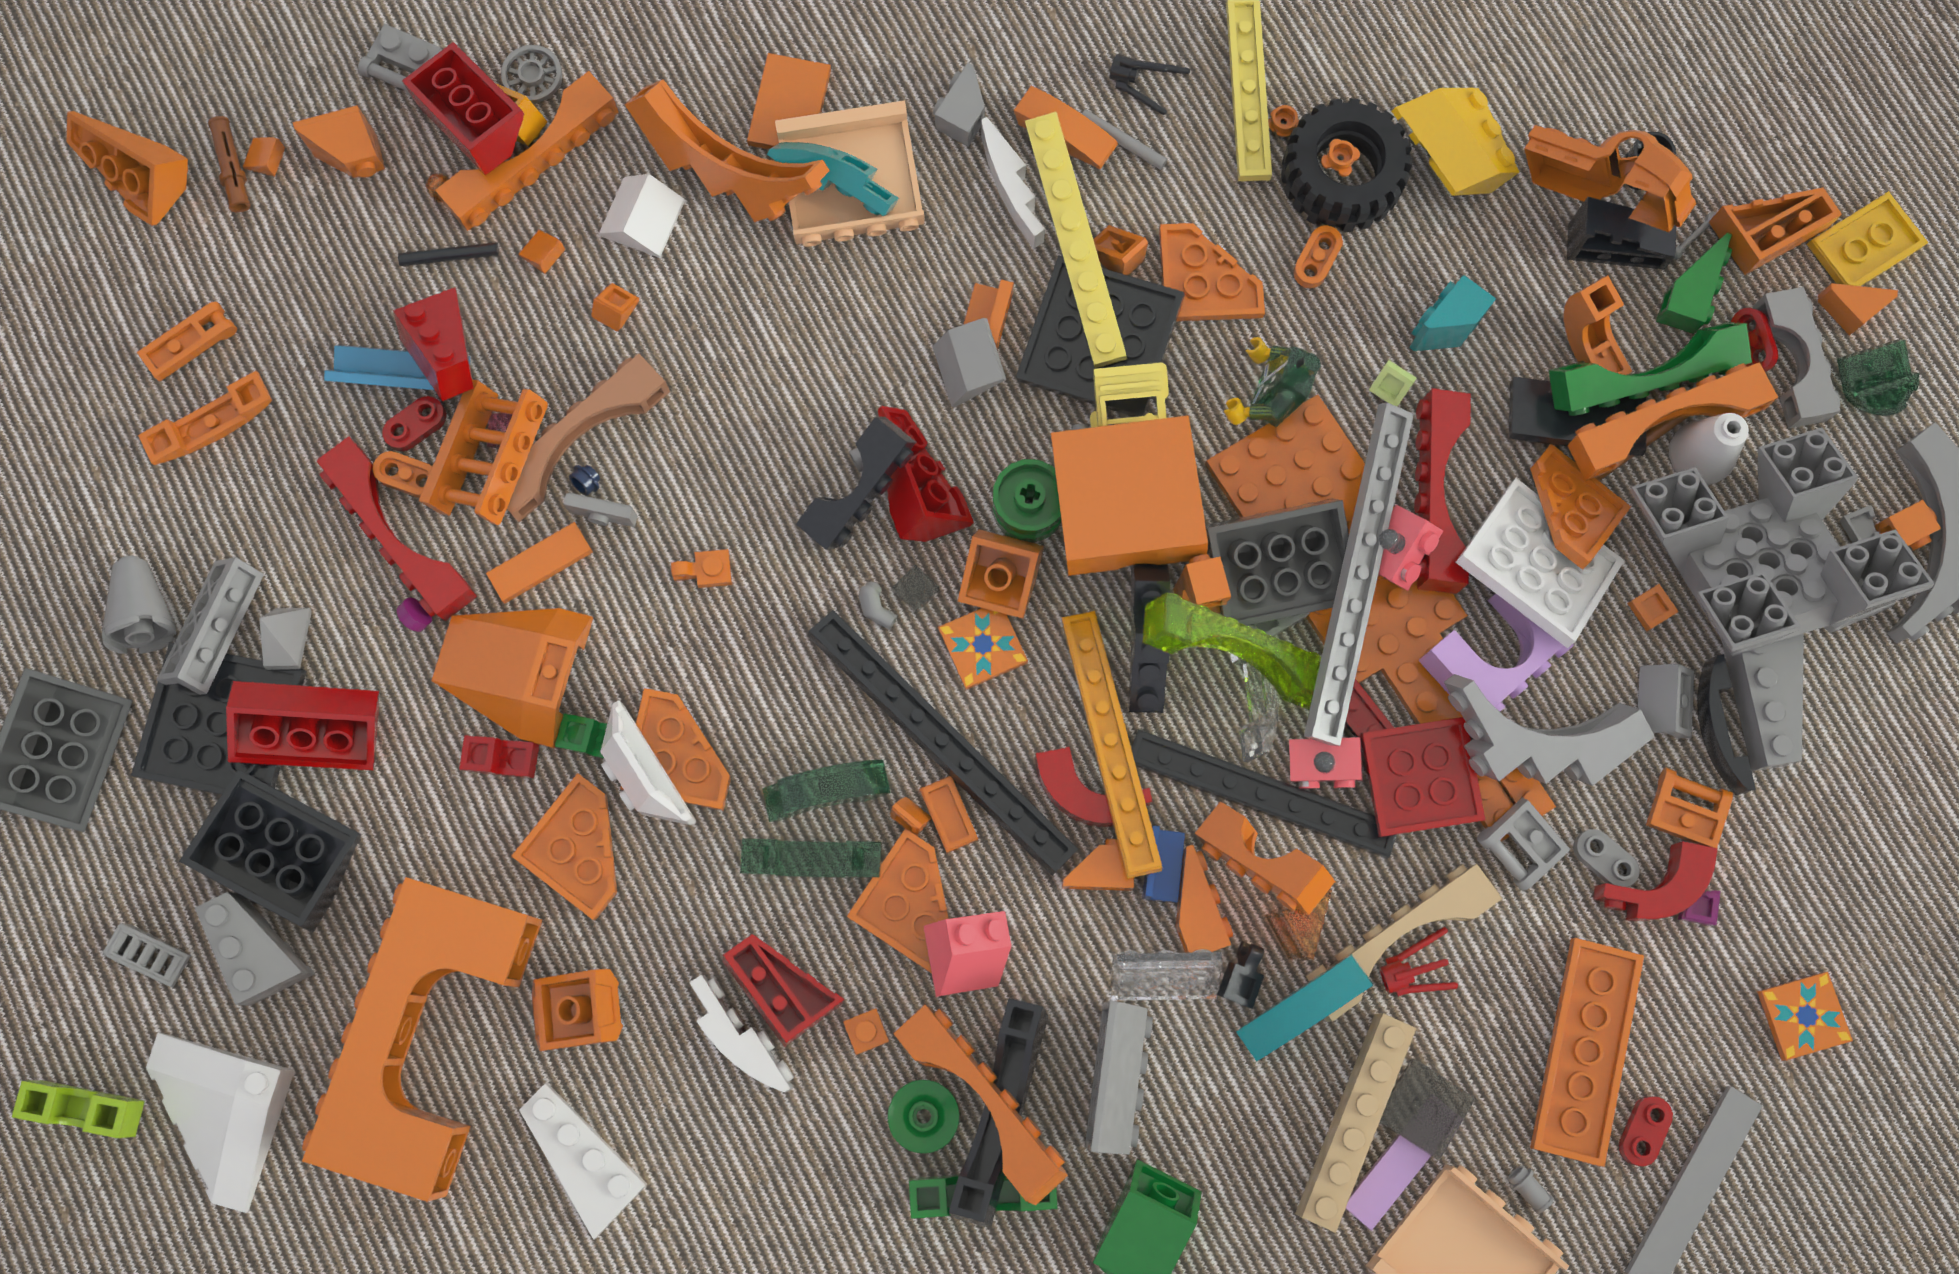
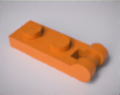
M211 302L146 345L137 354L154 378L160 382L220 340L232 337L237 332V327L232 320L225 318V311L218 302ZM212 322L214 326L206 331L203 326Z

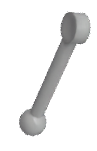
M1710 212L1705 217V222L1683 243L1676 247L1675 260L1681 258L1683 251L1711 226L1709 221L1717 212Z

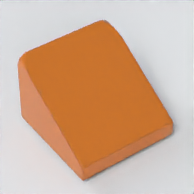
M253 138L243 168L275 177L285 146L278 138Z
M538 230L521 250L519 256L546 274L565 251V248L559 239Z
M611 283L594 298L591 316L611 329L619 331L635 309L640 298Z
M907 797L897 801L892 806L890 817L916 836L931 820L929 814Z

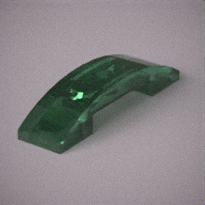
M742 838L740 874L807 878H880L882 842H813Z

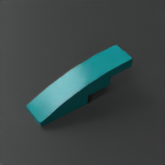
M1350 954L1335 966L1321 973L1297 991H1293L1238 1029L1236 1033L1254 1059L1258 1061L1372 987L1373 983L1354 956Z

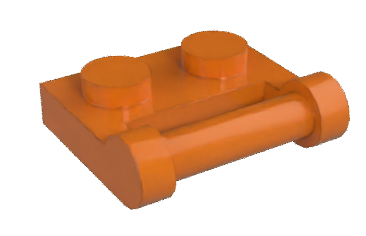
M1665 767L1658 779V788L1646 826L1694 844L1718 848L1732 803L1733 792L1722 788L1719 791L1678 776L1675 770ZM1674 788L1714 803V810L1711 811L1671 796L1672 789Z

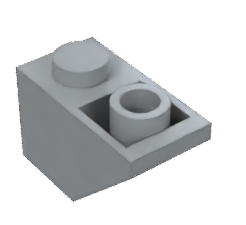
M967 63L962 72L957 71L954 74L949 85L950 91L945 98H939L933 109V115H935L936 130L969 147L981 128V120L985 118V105L974 66Z

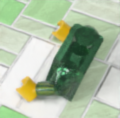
M1254 337L1250 342L1255 349H1247L1246 353L1256 364H1261L1268 358L1270 360L1265 364L1250 407L1244 408L1239 398H1232L1226 402L1228 409L1224 410V413L1233 425L1241 424L1247 417H1250L1251 421L1265 420L1274 427H1277L1308 398L1317 371L1321 368V362L1315 354L1308 353L1302 348L1275 345L1272 348H1268L1260 337Z

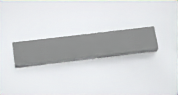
M1726 1086L1626 1268L1625 1274H1672L1763 1107L1761 1104L1734 1087Z

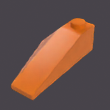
M75 111L67 112L66 142L89 168H97L106 178L104 184L110 191L117 190L125 199L123 205L130 213L151 226L157 225L186 190L188 158L161 143Z

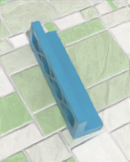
M335 345L334 369L324 371V381L434 390L408 351Z

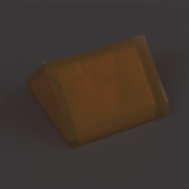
M1328 890L1309 915L1297 907L1294 911H1291L1284 905L1265 914L1288 959L1293 961L1314 960L1332 890Z

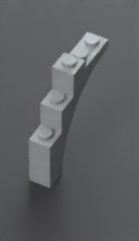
M1936 422L1896 450L1898 456L1911 472L1924 502L1935 512L1941 529L1930 534L1932 542H1930L1927 573L1935 584L1933 588L1918 593L1904 617L1887 632L1895 643L1908 638L1913 642L1930 630L1926 625L1933 619L1938 622L1952 612L1954 614L1959 613V448Z
M1454 674L1444 681L1450 693L1448 696L1450 703L1457 711L1461 712L1466 721L1464 728L1473 738L1464 746L1471 757L1469 759L1470 766L1478 775H1485L1497 781H1500L1515 768H1518L1526 778H1533L1547 784L1564 770L1572 780H1579L1593 786L1655 737L1641 709L1622 703L1616 704L1595 718L1574 726L1556 729L1527 728L1511 721L1498 711L1486 699L1474 680Z

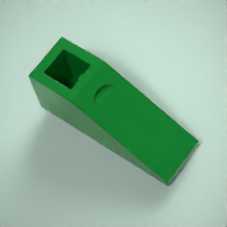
M1726 233L1664 293L1656 322L1695 334L1703 325L1709 324L1715 310V306L1711 305L1713 296L1719 293L1724 278L1720 276L1722 266L1725 267L1732 253V248L1728 247L1732 234Z

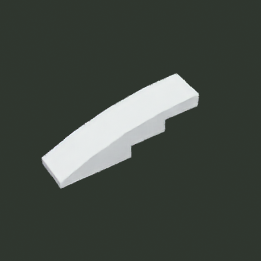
M986 116L981 120V137L988 166L998 192L1013 221L1032 248L1035 249L1044 242L1045 228L1032 213L1035 210V196L1023 182L1026 164Z

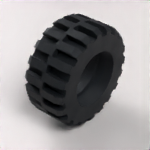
M1349 98L1348 103H1342V99L1330 100L1328 107L1321 103L1312 109L1311 114L1307 113L1299 120L1297 127L1292 131L1283 156L1281 182L1286 184L1284 192L1287 199L1291 200L1294 198L1293 208L1299 214L1304 211L1308 215L1307 221L1314 225L1318 221L1334 228L1341 227L1342 232H1352L1356 225L1361 230L1371 227L1373 221L1380 222L1387 216L1389 210H1393L1410 177L1409 172L1412 168L1413 158L1409 155L1412 150L1410 140L1408 138L1403 139L1406 131L1400 123L1394 124L1392 122L1394 116L1387 110L1382 113L1377 110L1378 105L1369 102L1368 105L1360 104V99ZM1334 139L1348 141L1370 161L1375 178L1361 185L1350 186L1340 184L1323 172L1318 163L1317 154L1329 148L1330 142Z

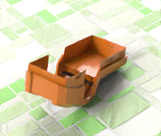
M1537 125L1528 134L1529 142L1524 150L1533 184L1583 202L1587 197L1601 200L1602 197L1617 194L1624 184L1639 188L1647 192L1629 218L1669 233L1674 225L1681 227L1696 205V201L1691 195L1690 181L1693 178L1689 169L1675 154L1658 143L1654 136L1645 131H1622L1607 138L1600 146L1593 145L1583 138L1575 139L1569 137L1557 129L1543 128ZM1635 138L1644 144V148L1639 156L1625 158L1619 155L1618 147L1621 142L1627 139Z

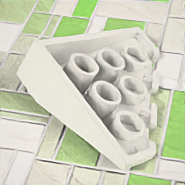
M158 1033L146 1069L151 1080H156L164 1097L162 1102L173 1125L177 1124L186 1142L183 1146L195 1170L199 1169L208 1187L206 1193L213 1204L247 1213L295 1070Z

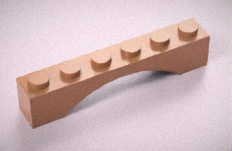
M639 353L633 359L628 358L624 360L612 377L597 383L592 389L591 395L584 401L574 403L567 410L566 416L557 424L552 423L542 431L541 437L532 444L507 507V510L518 522L522 521L544 502L547 485L556 464L564 452L580 436L591 428L610 419L632 414H645L670 393L666 381Z

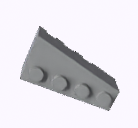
M1804 633L1735 656H1731L1723 643L1751 770L1759 771L1785 767L1802 761Z

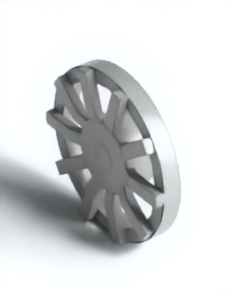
M526 45L515 49L506 57L501 68V79L504 87L513 90L511 87L522 83L521 88L518 90V93L524 94L527 87L530 88V96H527V98L533 104H536L546 99H551L552 95L561 86L562 67L556 55L549 49L539 45ZM535 52L544 55L540 62L535 60ZM530 53V59L523 61L520 56ZM549 59L554 62V66L543 69ZM514 60L519 63L518 70L510 68ZM556 71L555 79L545 75ZM507 73L518 75L519 78L508 82ZM547 82L552 85L549 89H546L542 83ZM539 87L543 93L536 95L535 88Z

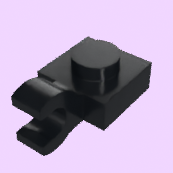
M1244 941L1240 943L1237 950L1238 964L1228 962L1217 996L1253 1009L1264 975L1256 972L1263 957L1264 948Z

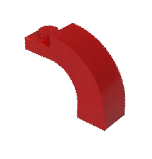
M1070 747L1035 754L1036 769L1042 788L1051 802L1061 812L1080 823L1090 826L1114 827L1106 795L1095 793L1081 783L1074 769ZM1150 788L1142 789L1146 806H1150L1153 802Z
M1683 841L1672 844L1670 846L1667 872L1663 880L1655 888L1645 891L1604 883L1594 887L1593 900L1604 902V908L1626 911L1627 906L1626 920L1650 921L1678 914L1693 905L1707 889L1714 873L1718 848Z

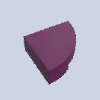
M1705 891L1693 905L1679 913L1678 920L1717 926L1721 891Z

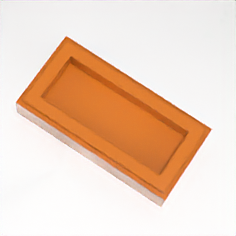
M951 776L919 789L946 854L978 841L977 834Z

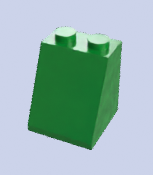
M1137 1159L1099 1240L1093 1264L1099 1266L1106 1274H1171L1197 1225L1202 1191Z

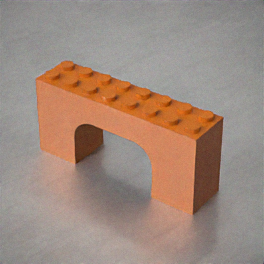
M405 877L403 884L400 883L394 892L392 902L395 904L392 915L382 925L380 931L382 942L378 953L375 952L368 963L367 973L370 975L365 988L362 987L356 996L354 1007L357 1008L353 1022H349L344 1029L341 1039L344 1047L341 1055L333 1061L330 1067L328 1078L331 1079L327 1093L322 1094L317 1103L315 1114L318 1115L314 1129L309 1130L303 1141L302 1150L305 1151L302 1162L428 1202L447 1196L471 1127L418 1109L406 1098L401 1086L402 1067L428 994L441 978L454 972H463L497 984L519 988L543 920Z

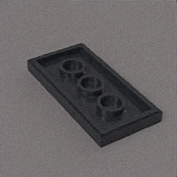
M1513 376L1510 382L1509 439L1567 446L1576 436L1575 432L1581 427L1590 423H1594L1597 427L1606 423L1605 420L1608 417L1621 411H1625L1626 415L1635 412L1637 406L1646 402V397L1629 399V396L1620 398V404L1599 407L1598 404L1589 407L1590 412L1571 416L1568 411L1555 409L1550 381ZM1646 432L1636 440L1628 455L1643 457L1646 452Z

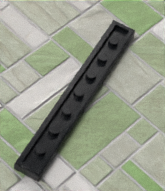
M1138 729L1131 747L1136 767L1383 858H1390L1397 834L1379 837L1374 815Z

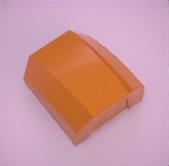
M594 969L533 980L532 1005L535 1038L539 1051L618 1040L623 1028L618 995L619 982L611 969Z

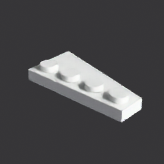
M545 1083L519 1111L594 1240L644 1189L647 1183L548 1083Z

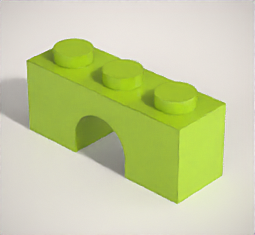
M44 1080L21 1081L12 1118L42 1124L75 1126L83 1128L82 1132L113 1138L135 1137L145 1100Z

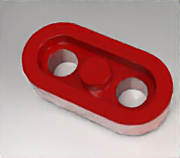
M1743 308L1733 316L1731 322L1747 323L1752 363L1745 365L1748 367L1759 363V354L1764 350L1766 357L1760 364L1764 371L1767 372L1775 366L1778 360V349L1768 318L1758 309ZM1755 320L1756 327L1750 331L1749 324Z
M421 397L385 423L382 430L383 438L392 449L400 452L408 451L444 425L447 418L446 409L434 397ZM424 409H432L428 416H422ZM397 428H404L400 436H394Z
M1646 1096L1635 1103L1619 1141L1620 1154L1629 1164L1648 1166L1657 1159L1673 1120L1672 1109L1664 1099ZM1654 1108L1660 1113V1117L1656 1122L1650 1116ZM1640 1141H1643L1646 1145V1151L1642 1155L1636 1149Z

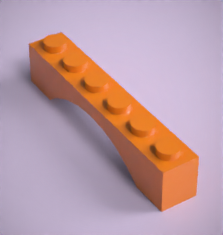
M590 71L586 72L563 90L561 103L552 123L530 148L513 159L501 163L486 176L479 169L460 170L435 190L447 209L467 231L474 226L481 225L486 221L491 212L499 206L508 204L513 199L514 194L523 187L535 183L539 175L550 166L558 165L569 151L585 144L592 133L600 127L609 125L614 120L615 115L619 113L614 98Z
M1760 362L1746 367L1745 363L1739 364L1729 369L1725 373L1726 376L1716 379L1715 375L1709 376L1699 381L1693 389L1686 391L1685 387H1681L1666 395L1665 400L1656 403L1655 399H1651L1637 406L1635 412L1626 415L1625 411H1621L1608 417L1605 420L1606 423L1596 427L1594 423H1590L1575 432L1576 436L1567 446L1584 480L1587 481L1615 470L1627 458L1636 440L1648 429L1664 421L1682 416H1717L1725 413H1735L1745 418L1768 408L1778 399V396Z
M924 1005L893 1034L915 1061L926 1067L943 1069L959 1076L980 1095L991 1112L999 1132L1003 1157V1173L1026 1202L1037 1205L1068 1176L1062 1168L1065 1160L1052 1145L1048 1148L1045 1147L1038 1138L1042 1134L1041 1130L1029 1117L1023 1119L1015 1110L1020 1106L1009 1091L1004 1089L1001 1092L993 1082L997 1079L995 1073L985 1062L977 1063L971 1055L975 1052V1049L963 1035H960L958 1038L950 1029L953 1022L940 1008L935 1011Z

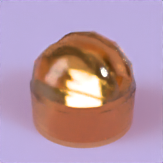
M442 173L432 174L426 181L427 192L439 203H442L435 190L450 179Z

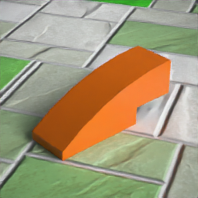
M1031 85L1014 109L1018 125L1026 128V120L1057 112L1069 155L1101 169L1118 145L1117 140L1066 103Z

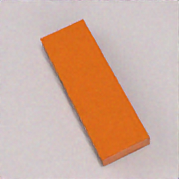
M573 522L488 571L486 575L502 602L506 604L590 555L593 551L577 524Z

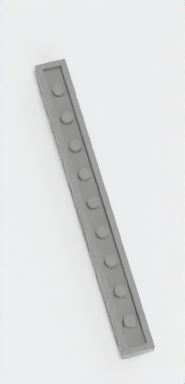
M1389 403L1378 404L1304 737L1331 746L1341 745L1414 415Z

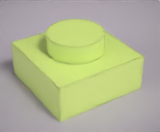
M1388 360L1369 388V391L1387 403L1398 407L1417 378Z

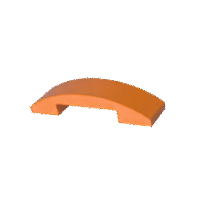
M255 370L226 386L229 391L228 393L175 422L166 419L139 434L138 437L151 464H161L197 451L234 432L263 411L272 402V398L259 372Z

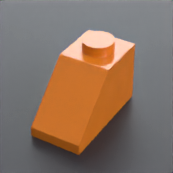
M1106 839L1105 845L1097 846L1063 879L1062 889L1132 891L1134 889V877L1127 879L1117 839Z

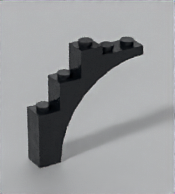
M1168 564L1131 565L1129 712L1164 713L1167 663L1169 664L1171 643L1168 614L1170 593Z

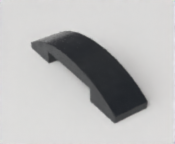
M1722 654L1707 660L1701 671L1697 693L1698 720L1702 739L1713 766L1733 793L1741 795L1754 791L1756 788L1748 756L1734 758L1720 693L1732 688L1725 656Z

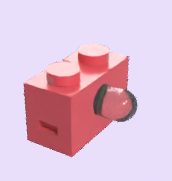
M1395 505L1392 510L1389 528L1382 531L1379 535V544L1384 548L1378 575L1408 591L1412 583L1420 575L1422 566L1419 564L1425 554L1429 556L1437 547L1443 531L1426 519Z
M1360 737L1342 738L1340 746H1331L1313 739H1289L1290 781L1299 783V789H1319L1320 782L1334 781V788H1355V781H1363L1362 742Z

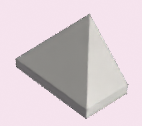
M275 608L259 618L263 666L265 670L300 669L312 613L310 608Z

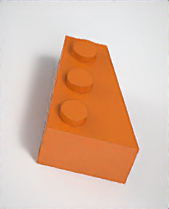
M1823 187L1785 194L1781 198L1764 201L1763 199L1753 200L1749 204L1722 206L1709 221V224L1719 239L1726 233L1732 234L1728 247L1732 248L1731 256L1743 274L1746 275L1824 232L1842 213Z

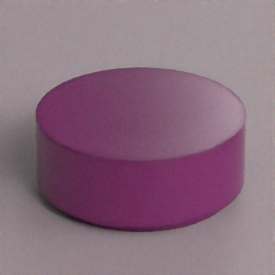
M411 597L406 598L397 607V616L408 629L421 632L432 622V617L423 609L418 602L419 600Z

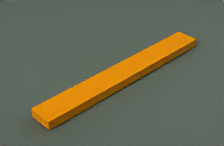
M1095 611L1062 617V626L1127 879L1160 872L1163 867Z

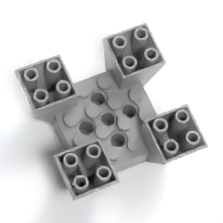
M1822 427L1758 448L1759 500L1724 511L1696 467L1632 486L1630 490L1668 556L1731 656L1863 615L1933 588L1935 584L1896 529L1841 547L1836 542L1822 520L1857 482L1858 476Z

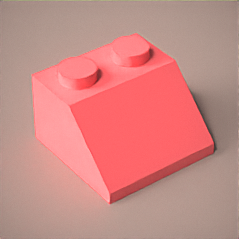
M1005 911L945 919L924 926L936 997L999 986L1011 949Z

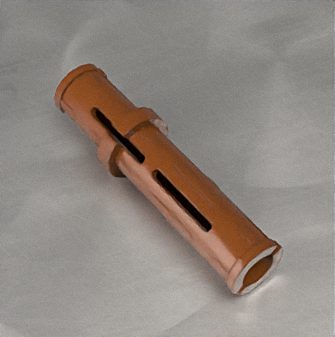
M215 116L208 120V126L211 130L221 170L219 175L220 184L225 187L229 210L238 213L250 209L251 204L245 187L247 182L246 174L240 168L229 124L230 121L225 116Z

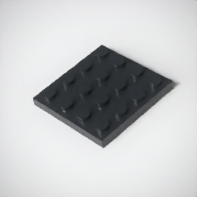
M1058 255L1019 366L1016 380L1096 405L1093 369L1095 367L1064 258ZM1102 268L1127 359L1098 368L1163 362L1185 292ZM1150 397L1105 401L1107 409L1138 417L1145 415Z
M169 642L163 665L174 643ZM226 654L207 694L199 695L179 683L164 685L158 681L131 776L222 795L239 769L275 788L281 765L228 762L226 706L233 681L303 686L307 671L301 668L265 670L261 660Z

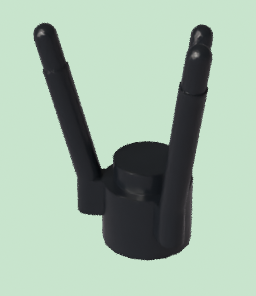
M1116 54L1109 75V79L1117 81L1115 89L1127 92L1148 107L1165 115L1167 113L1165 108L1129 86V83H1136L1140 69L1189 74L1190 69L1136 60Z

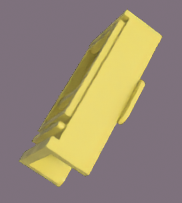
M1157 362L1093 369L1096 411H1093L1090 415L1091 428L1107 426L1109 424L1166 418L1165 398L1169 395L1167 367L1164 363ZM1156 396L1157 415L1147 413L1145 416L1107 419L1105 401Z

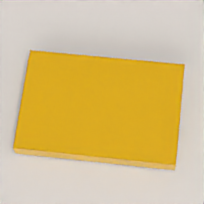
M1888 191L1813 238L1806 245L1836 284L1863 286L1920 250L1929 242Z

